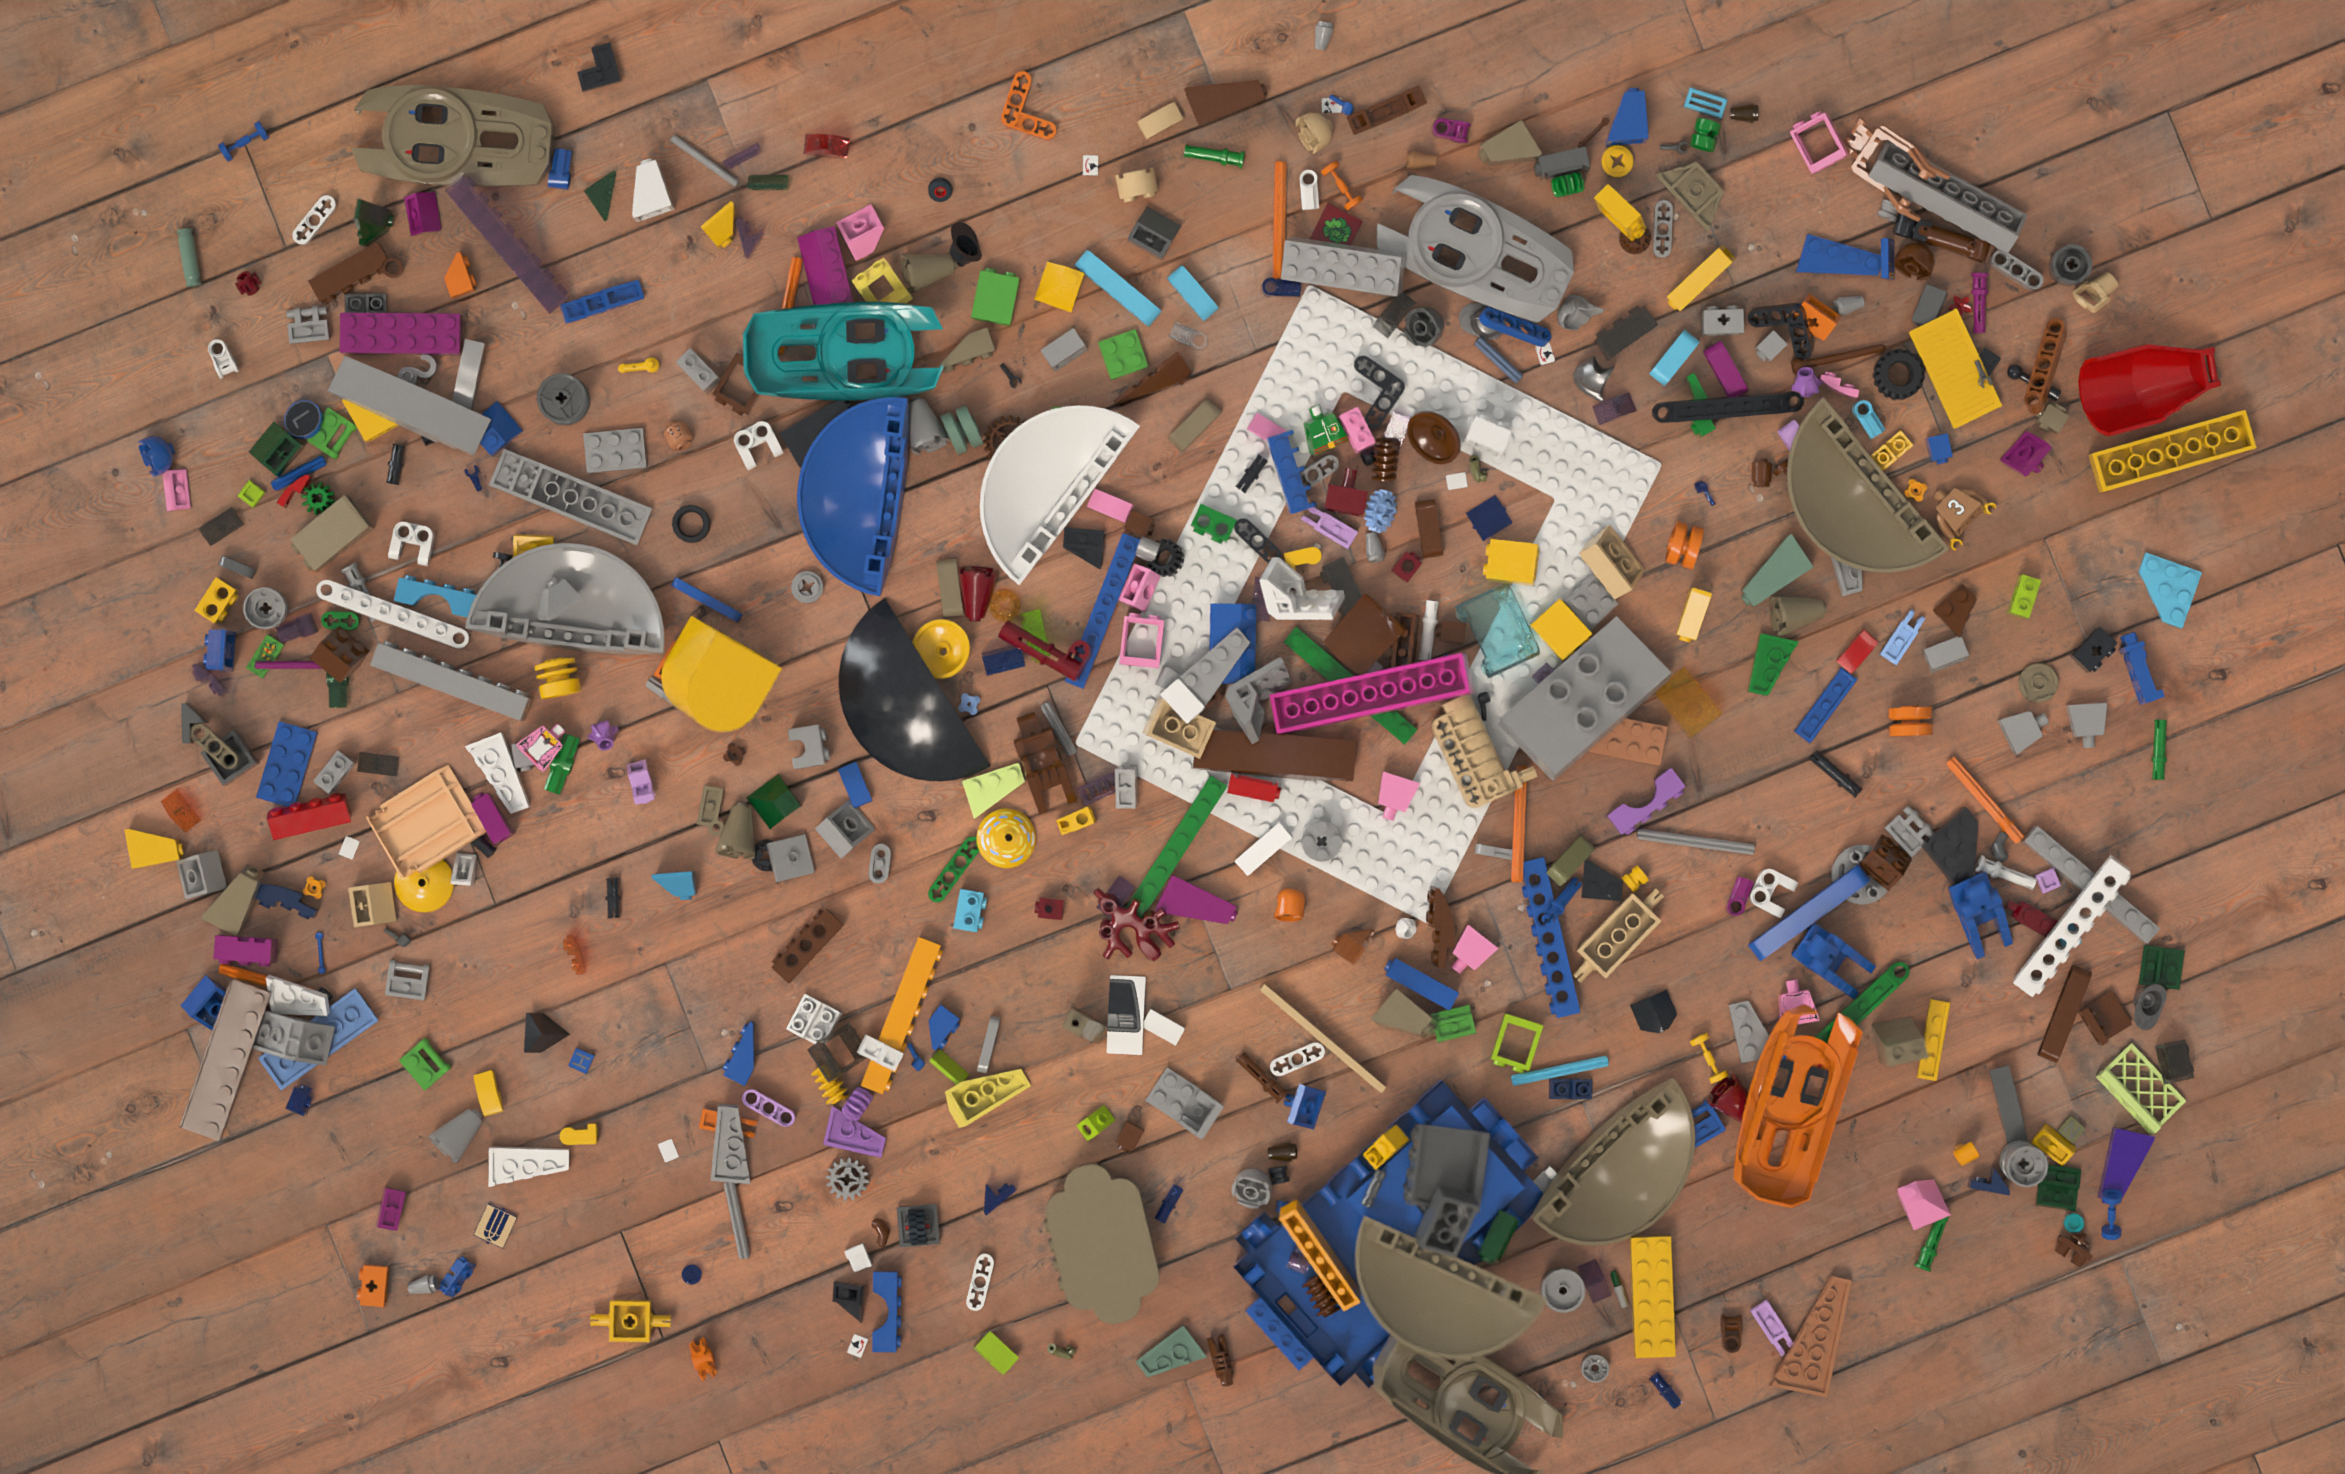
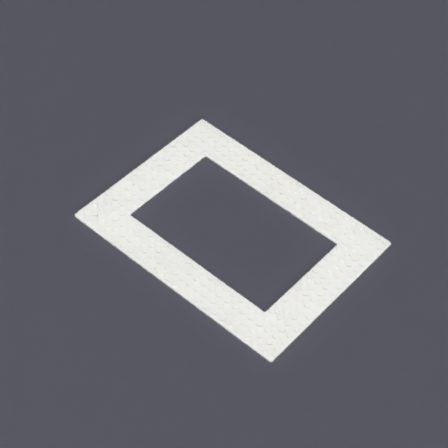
M1309 285L1298 303L1176 543L1181 547V552L1184 553V557H1182L1184 563H1180L1182 566L1181 570L1178 568V573H1172L1170 577L1167 575L1166 577H1160L1146 611L1141 612L1140 618L1148 619L1149 615L1161 616L1160 620H1164L1159 669L1119 664V655L1076 740V745L1116 766L1130 767L1131 765H1137L1138 777L1193 804L1210 776L1215 777L1227 786L1229 785L1231 773L1193 769L1194 756L1142 733L1157 698H1163L1160 694L1165 689L1156 685L1162 667L1165 666L1183 675L1210 651V604H1235L1259 557L1236 534L1234 528L1227 543L1223 541L1222 544L1211 540V535L1205 533L1202 536L1193 532L1194 528L1191 527V523L1200 504H1203L1233 519H1248L1269 538L1286 504V500L1268 443L1248 431L1247 428L1256 413H1259L1287 431L1293 430L1294 434L1290 435L1288 439L1291 449L1299 447V451L1293 453L1297 468L1305 466L1311 454L1308 450L1303 424L1312 419L1309 412L1310 407L1320 405L1323 414L1327 412L1332 413L1341 394L1344 392L1373 405L1383 391L1355 370L1354 362L1359 356L1369 357L1404 382L1405 389L1389 412L1390 415L1406 423L1416 413L1421 411H1432L1444 416L1453 424L1458 432L1461 451L1471 456H1478L1480 461L1554 498V503L1533 544L1540 546L1535 586L1512 584L1469 668L1474 694H1471L1481 718L1478 695L1483 692L1489 694L1491 702L1485 703L1487 721H1483L1505 770H1508L1519 746L1499 726L1500 717L1562 663L1532 630L1530 625L1558 599L1564 601L1590 574L1594 575L1591 568L1582 560L1579 554L1588 541L1609 524L1624 541L1661 468V463L1432 346L1413 345L1407 339L1404 332ZM1366 360L1357 362L1360 370L1366 368L1369 371L1366 373L1368 376L1376 367L1374 365L1371 368L1368 367ZM1381 370L1376 371L1374 379L1378 382L1385 379L1384 372ZM1391 383L1392 390L1390 393L1385 391L1384 394L1389 395L1395 400L1396 397L1392 395L1396 390L1401 391L1399 388L1400 383ZM1387 398L1380 399L1379 407L1388 409L1390 401ZM1484 415L1491 419V423L1496 425L1498 422L1509 426L1508 430L1512 431L1504 453L1500 458L1463 443L1471 421L1475 416ZM1259 454L1268 460V463L1258 474L1259 478L1254 480L1245 494L1235 486L1246 473L1245 469L1250 467ZM1205 515L1198 518V523L1201 526H1207L1210 522L1209 518ZM1246 522L1245 524H1238L1240 527L1238 531H1245L1248 534L1245 537L1247 540L1256 532L1254 529L1250 532L1247 529L1248 524ZM1219 524L1216 527V531L1218 534L1224 535L1227 533L1228 528L1225 524ZM1257 535L1252 538V544L1255 547L1263 545L1264 541L1261 536ZM1170 555V557H1169V559H1168V561H1167L1166 564H1168V563L1170 562V560H1171V555ZM1136 623L1127 639L1125 656L1155 660L1158 626ZM1442 723L1439 728L1444 733V735L1440 736L1441 739L1445 736L1451 735L1450 732L1445 733V723ZM1214 726V729H1213V730H1221V729H1219V728H1217V727ZM1434 737L1413 779L1414 782L1420 783L1406 812L1397 810L1394 821L1382 818L1384 812L1322 780L1312 779L1307 781L1239 773L1232 774L1236 778L1238 775L1271 781L1273 785L1278 783L1277 787L1281 788L1279 799H1275L1273 803L1227 793V787L1211 811V814L1258 838H1261L1280 822L1293 836L1280 849L1427 923L1426 912L1429 911L1427 893L1430 891V886L1440 888L1443 895L1445 894L1491 802L1477 808H1470L1466 805L1439 744ZM1447 739L1444 745L1446 749L1452 750L1455 744L1453 740ZM1458 750L1448 754L1449 757L1454 755L1455 762L1453 765L1458 766L1460 769L1457 775L1467 772L1466 768L1462 770L1460 766L1462 759L1456 758L1455 754L1459 753ZM1464 775L1461 778V783L1464 786H1469L1471 778ZM1475 787L1465 790L1466 793L1470 792L1472 795L1470 802L1477 804L1479 796H1474L1472 790H1476ZM1315 822L1331 823L1341 834V849L1334 858L1328 861L1313 860L1305 854L1302 848L1303 832L1309 825ZM1317 837V845L1326 846V837Z

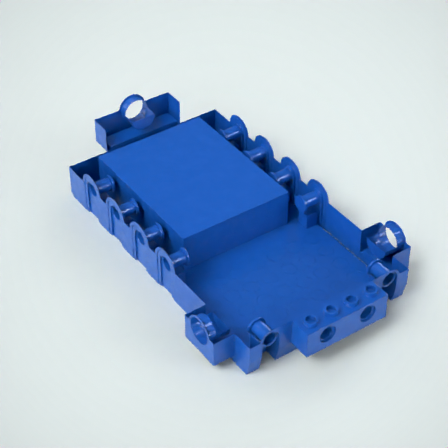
M1440 1079L1417 1100L1418 1102L1390 1123L1385 1132L1378 1138L1371 1140L1361 1149L1356 1158L1332 1175L1327 1184L1318 1192L1312 1193L1301 1203L1359 1288L1355 1252L1363 1217H1369L1415 1238L1417 1229L1422 1221L1423 1214L1418 1207L1405 1204L1403 1198V1184L1408 1181L1406 1179V1171L1410 1168L1409 1150L1413 1145L1411 1133L1412 1129L1415 1128V1124L1490 1133L1480 1213H1476L1456 1256L1457 1258L1474 1266L1482 1261V1256L1478 1254V1251H1482L1480 1248L1495 1217H1499L1498 1210L1506 1212L1520 1221L1516 1230L1533 1214L1544 1193L1528 1177L1524 1170L1539 1157L1485 1097L1481 1098L1468 1110ZM1397 1125L1409 1138V1141L1378 1168L1386 1173V1177L1381 1182L1382 1185L1376 1198L1373 1199L1372 1207L1368 1208L1362 1205L1361 1202L1364 1196L1366 1197L1367 1195L1366 1191L1371 1180L1375 1178L1376 1170L1363 1154L1384 1133ZM1263 1211L1235 1236V1240L1247 1253L1233 1267L1259 1296L1245 1309L1246 1313L1298 1371L1315 1358L1340 1387L1356 1374L1370 1388L1374 1384L1373 1364L1391 1334L1373 1316L1362 1293L1361 1302L1345 1311L1341 1308L1327 1317L1317 1316L1316 1314L1320 1309H1313L1316 1301L1309 1302L1313 1295L1305 1294L1309 1287L1302 1288V1285L1308 1279L1318 1275L1282 1222L1277 1225ZM1284 1295H1287L1297 1306L1290 1315L1277 1303Z

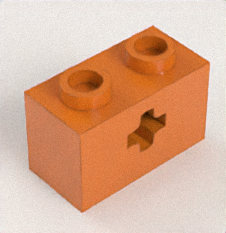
M1809 293L1801 305L1805 309L1810 332L1816 338L1824 341L1837 325L1841 315Z
M365 1264L363 1268H360L359 1280H362L361 1288H358L357 1300H360V1305L386 1306L390 1266ZM374 1280V1284L377 1287L372 1290V1287L368 1286V1284Z

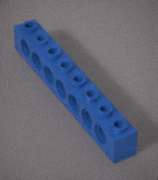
M1122 533L1081 638L1082 641L1091 645L1093 654L1078 680L1074 682L1066 677V683L1084 689L1134 562L1140 539ZM1078 648L1077 651L1079 652V655H1084L1085 650H1083V648ZM1075 655L1074 659L1082 663L1083 659L1079 655Z
M1541 857L1524 861L1523 880L1525 886L1522 887L1524 898H1528L1529 906H1526L1528 917H1532L1534 925H1531L1533 937L1537 936L1538 944L1535 947L1537 955L1541 956L1543 964H1540L1542 976L1546 975L1548 982L1544 984L1546 994L1551 995L1552 1003H1549L1552 1015L1555 1014L1556 1018L1580 1013V1008L1559 919L1557 917L1551 926L1541 924L1538 921V916L1541 913H1546L1549 905L1554 901L1549 876L1546 873L1545 859ZM1532 874H1537L1540 878L1539 883L1535 886L1529 882V877ZM1538 893L1544 896V902L1541 905L1535 904L1533 900L1534 896ZM1546 932H1550L1553 935V941L1549 944L1543 941V935ZM1550 952H1556L1558 955L1555 963H1550L1547 960V955ZM1555 971L1562 973V980L1560 982L1552 980V974ZM1561 990L1567 993V998L1563 1002H1559L1556 998L1557 993Z

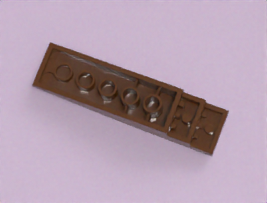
M1213 730L1201 758H1193V769L1307 781L1314 779L1353 782L1357 741L1261 733L1259 741L1251 744L1244 732Z

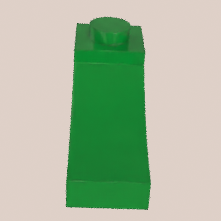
M1694 373L1685 378L1693 399L1708 398ZM1711 419L1691 421L1692 424L1690 425L1694 435H1699L1700 438L1716 429Z

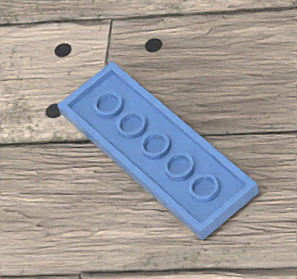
M357 988L331 1005L328 1016H316L310 1020L335 1027L328 1057L379 1021ZM264 1053L258 1058L280 1090L285 1089L318 1065L288 1060L268 1053Z

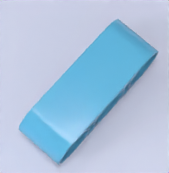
M1183 265L1167 277L1172 286L1203 321L1219 309Z
M1684 330L1649 375L1665 386L1700 341Z

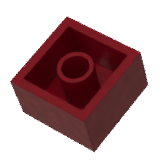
M1345 468L1343 485H1328L1323 510L1363 517L1368 491L1354 488L1358 470L1353 469L1352 475L1349 477L1351 469Z

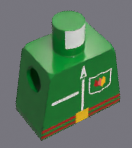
M1320 405L1309 408L1312 419L1304 422L1303 425L1310 454L1317 455L1349 441L1334 413L1327 412L1323 414Z

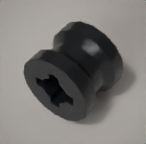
M1287 1165L1268 1169L1272 1185L1290 1181L1286 1174L1288 1170Z

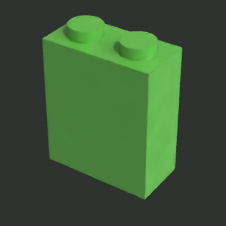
M985 268V271L980 270L971 318L1011 327L1020 278L1016 277L1017 274L1005 272L1004 275L997 274V270Z

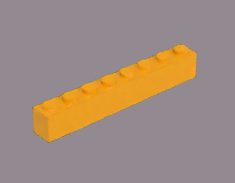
M918 937L878 1041L904 1053L907 1046L904 1040L906 1035L910 1036L913 1031L914 1024H911L913 1017H918L922 1006L919 1005L921 998L925 999L929 987H926L928 979L932 980L936 969L933 966L935 961H940L943 950L940 948L942 945ZM870 1060L861 1086L880 1094H884L885 1091L889 1092L893 1082L890 1080L892 1072L896 1073L898 1066L893 1071Z

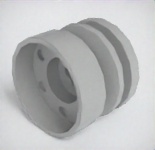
M262 587L253 590L247 595L244 601L243 612L251 625L259 629H271L278 627L284 622L288 613V604L281 592L274 588ZM266 602L268 606L272 607L268 614L262 611V607L265 606Z
M2013 1141L2006 1145L2000 1153V1170L2004 1176L2019 1186H2036L2047 1174L2048 1162L2046 1156L2041 1150L2027 1141ZM2022 1158L2024 1162H2021V1164L2018 1165V1162H2020Z

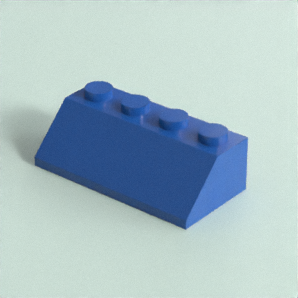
M1210 604V650L1236 628L1250 642L1222 684H1234L1255 672V604Z

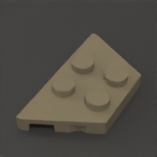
M1698 162L1656 174L1655 177L1698 224L1708 232L1724 190Z

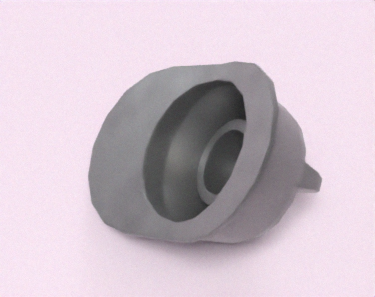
M1471 303L1462 308L1459 314V323L1467 333L1488 340L1497 339L1503 334L1484 326L1480 322L1479 315L1488 306Z
M2153 984L2145 986L2136 992L2134 996V1021L2140 1029L2149 1030L2156 1025L2167 999L2164 987Z

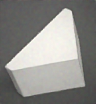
M456 854L451 884L474 885L476 854Z

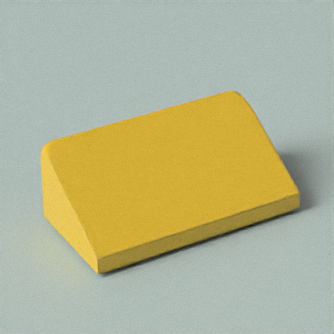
M2046 1123L2031 1140V1143L2061 1166L2076 1151L2075 1145Z

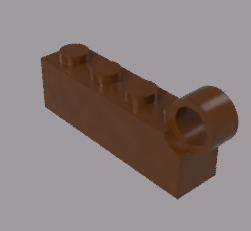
M376 242L308 280L319 302L329 304L337 299L336 296L340 293L347 294L354 290L353 286L358 283L363 285L369 282L371 276L376 273L378 275L384 273L393 279L398 278L402 275L404 267L398 259L388 258L381 244ZM389 263H398L399 270L396 274H389L387 272Z

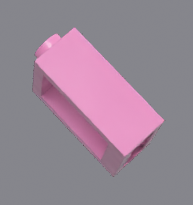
M1821 111L1810 116L1812 120L1806 123L1801 121L1793 125L1794 129L1790 131L1811 174H1815L1849 156L1828 113L1822 114ZM1825 121L1839 150L1814 163L1800 133Z
M1358 407L1339 416V421L1355 454L1375 445L1376 442Z
M1129 613V617L1124 616L1119 664L1159 669L1164 620H1160L1161 616L1149 615L1148 619L1140 618L1141 614ZM1129 622L1158 626L1155 660L1125 656Z

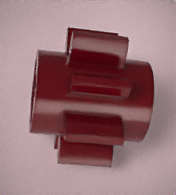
M244 271L237 276L238 282L235 285L241 295L246 293L248 296H251L259 291L261 281L255 272L250 274L249 271Z

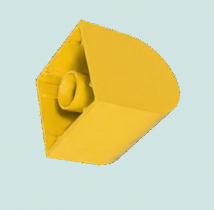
M691 616L665 660L662 669V686L666 697L676 708L710 730L726 732L744 726L755 716L782 668L752 649Z

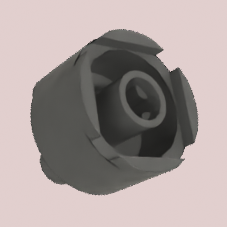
M2076 244L2061 247L2054 252L2049 261L2051 278L2063 286L2079 284L2089 276L2092 270V259L2087 250ZM2070 261H2072L2071 264L2074 266L2072 269H2069V266L2066 265Z

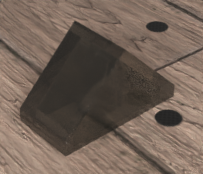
M359 752L357 772L397 777L399 757Z

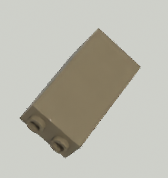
M344 495L291 538L293 542L291 546L298 555L300 553L305 558L303 562L309 570L313 569L318 572L374 530V527L352 498Z
M1911 1016L1871 1025L1880 1064L1890 1067L1928 1058L1924 1037Z

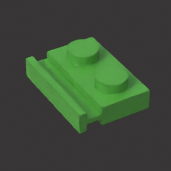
M1469 1005L1431 1014V1018L1438 1023L1436 1025L1437 1030L1435 1031L1438 1043L1476 1034Z

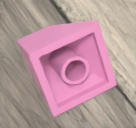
M871 204L836 222L856 261L874 252L884 230Z
M1934 1179L1915 1181L1897 1189V1196L1914 1231L1951 1216Z

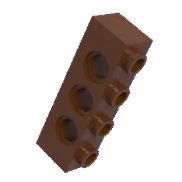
M820 909L813 917L815 921L810 926L806 924L799 932L801 936L797 940L793 938L787 944L786 948L788 950L783 955L779 953L773 959L774 965L771 968L788 984L794 980L844 926L828 909H825L824 912ZM819 924L825 927L826 931L823 936H818L815 933V927ZM804 939H808L812 943V947L808 951L803 950L801 947V942ZM790 954L797 955L798 963L796 965L788 963L787 958Z

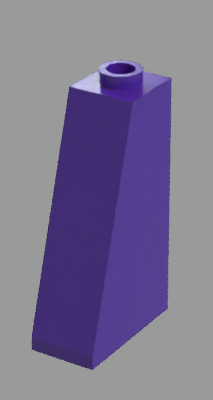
M2112 1128L2097 1195L2098 1198L2102 1199V1193L2107 1189H2117L2122 1192V1198L2124 1197L2155 1137Z

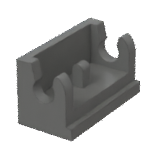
M1926 284L1911 321L1915 325L1922 326L1938 318L1947 299V292Z

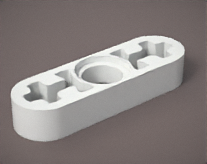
M325 195L316 202L293 231V239L296 243L306 245L313 239L335 212L337 203L334 198ZM329 200H331L330 205L332 207L331 209L326 208L323 211V213L326 214V216L323 217V215L317 212L316 210L317 208H319V210H322L324 208V204L322 203L324 201L328 202ZM312 215L320 217V223L316 226H312L309 222ZM306 223V225L309 228L313 229V232L311 233L308 230L305 233V236L307 238L305 240L300 239L299 241L298 232L303 233L307 229L306 227H304V224Z
M1318 1042L1308 1044L1274 1059L1270 1064V1070L1276 1076H1283L1322 1059L1325 1049ZM1313 1046L1321 1048L1320 1056L1311 1055L1309 1056L1311 1060L1306 1061V1055L1302 1050L1307 1049V1053L1312 1051ZM1296 1053L1303 1056V1062L1300 1065L1292 1063V1056ZM1288 1057L1289 1064L1293 1068L1288 1069L1287 1065L1282 1068L1283 1072L1281 1073L1278 1070L1274 1071L1275 1063L1279 1061L1280 1064L1286 1062L1284 1058Z
M983 1253L979 1255L975 1263L966 1300L968 1308L973 1311L980 1310L985 1302L994 1266V1259L990 1254ZM984 1257H987L988 1262H991V1265H987L985 1268V1272H989L988 1276L984 1273H976L977 1269L981 1271L982 1264L979 1263V1260H983ZM978 1276H982L986 1280V1285L982 1288L977 1287L974 1283L975 1278ZM972 1288L976 1291H984V1295L979 1293L978 1300L981 1301V1304H977L976 1307L972 1306L973 1303L970 1302V1299H974L976 1293L971 1292Z

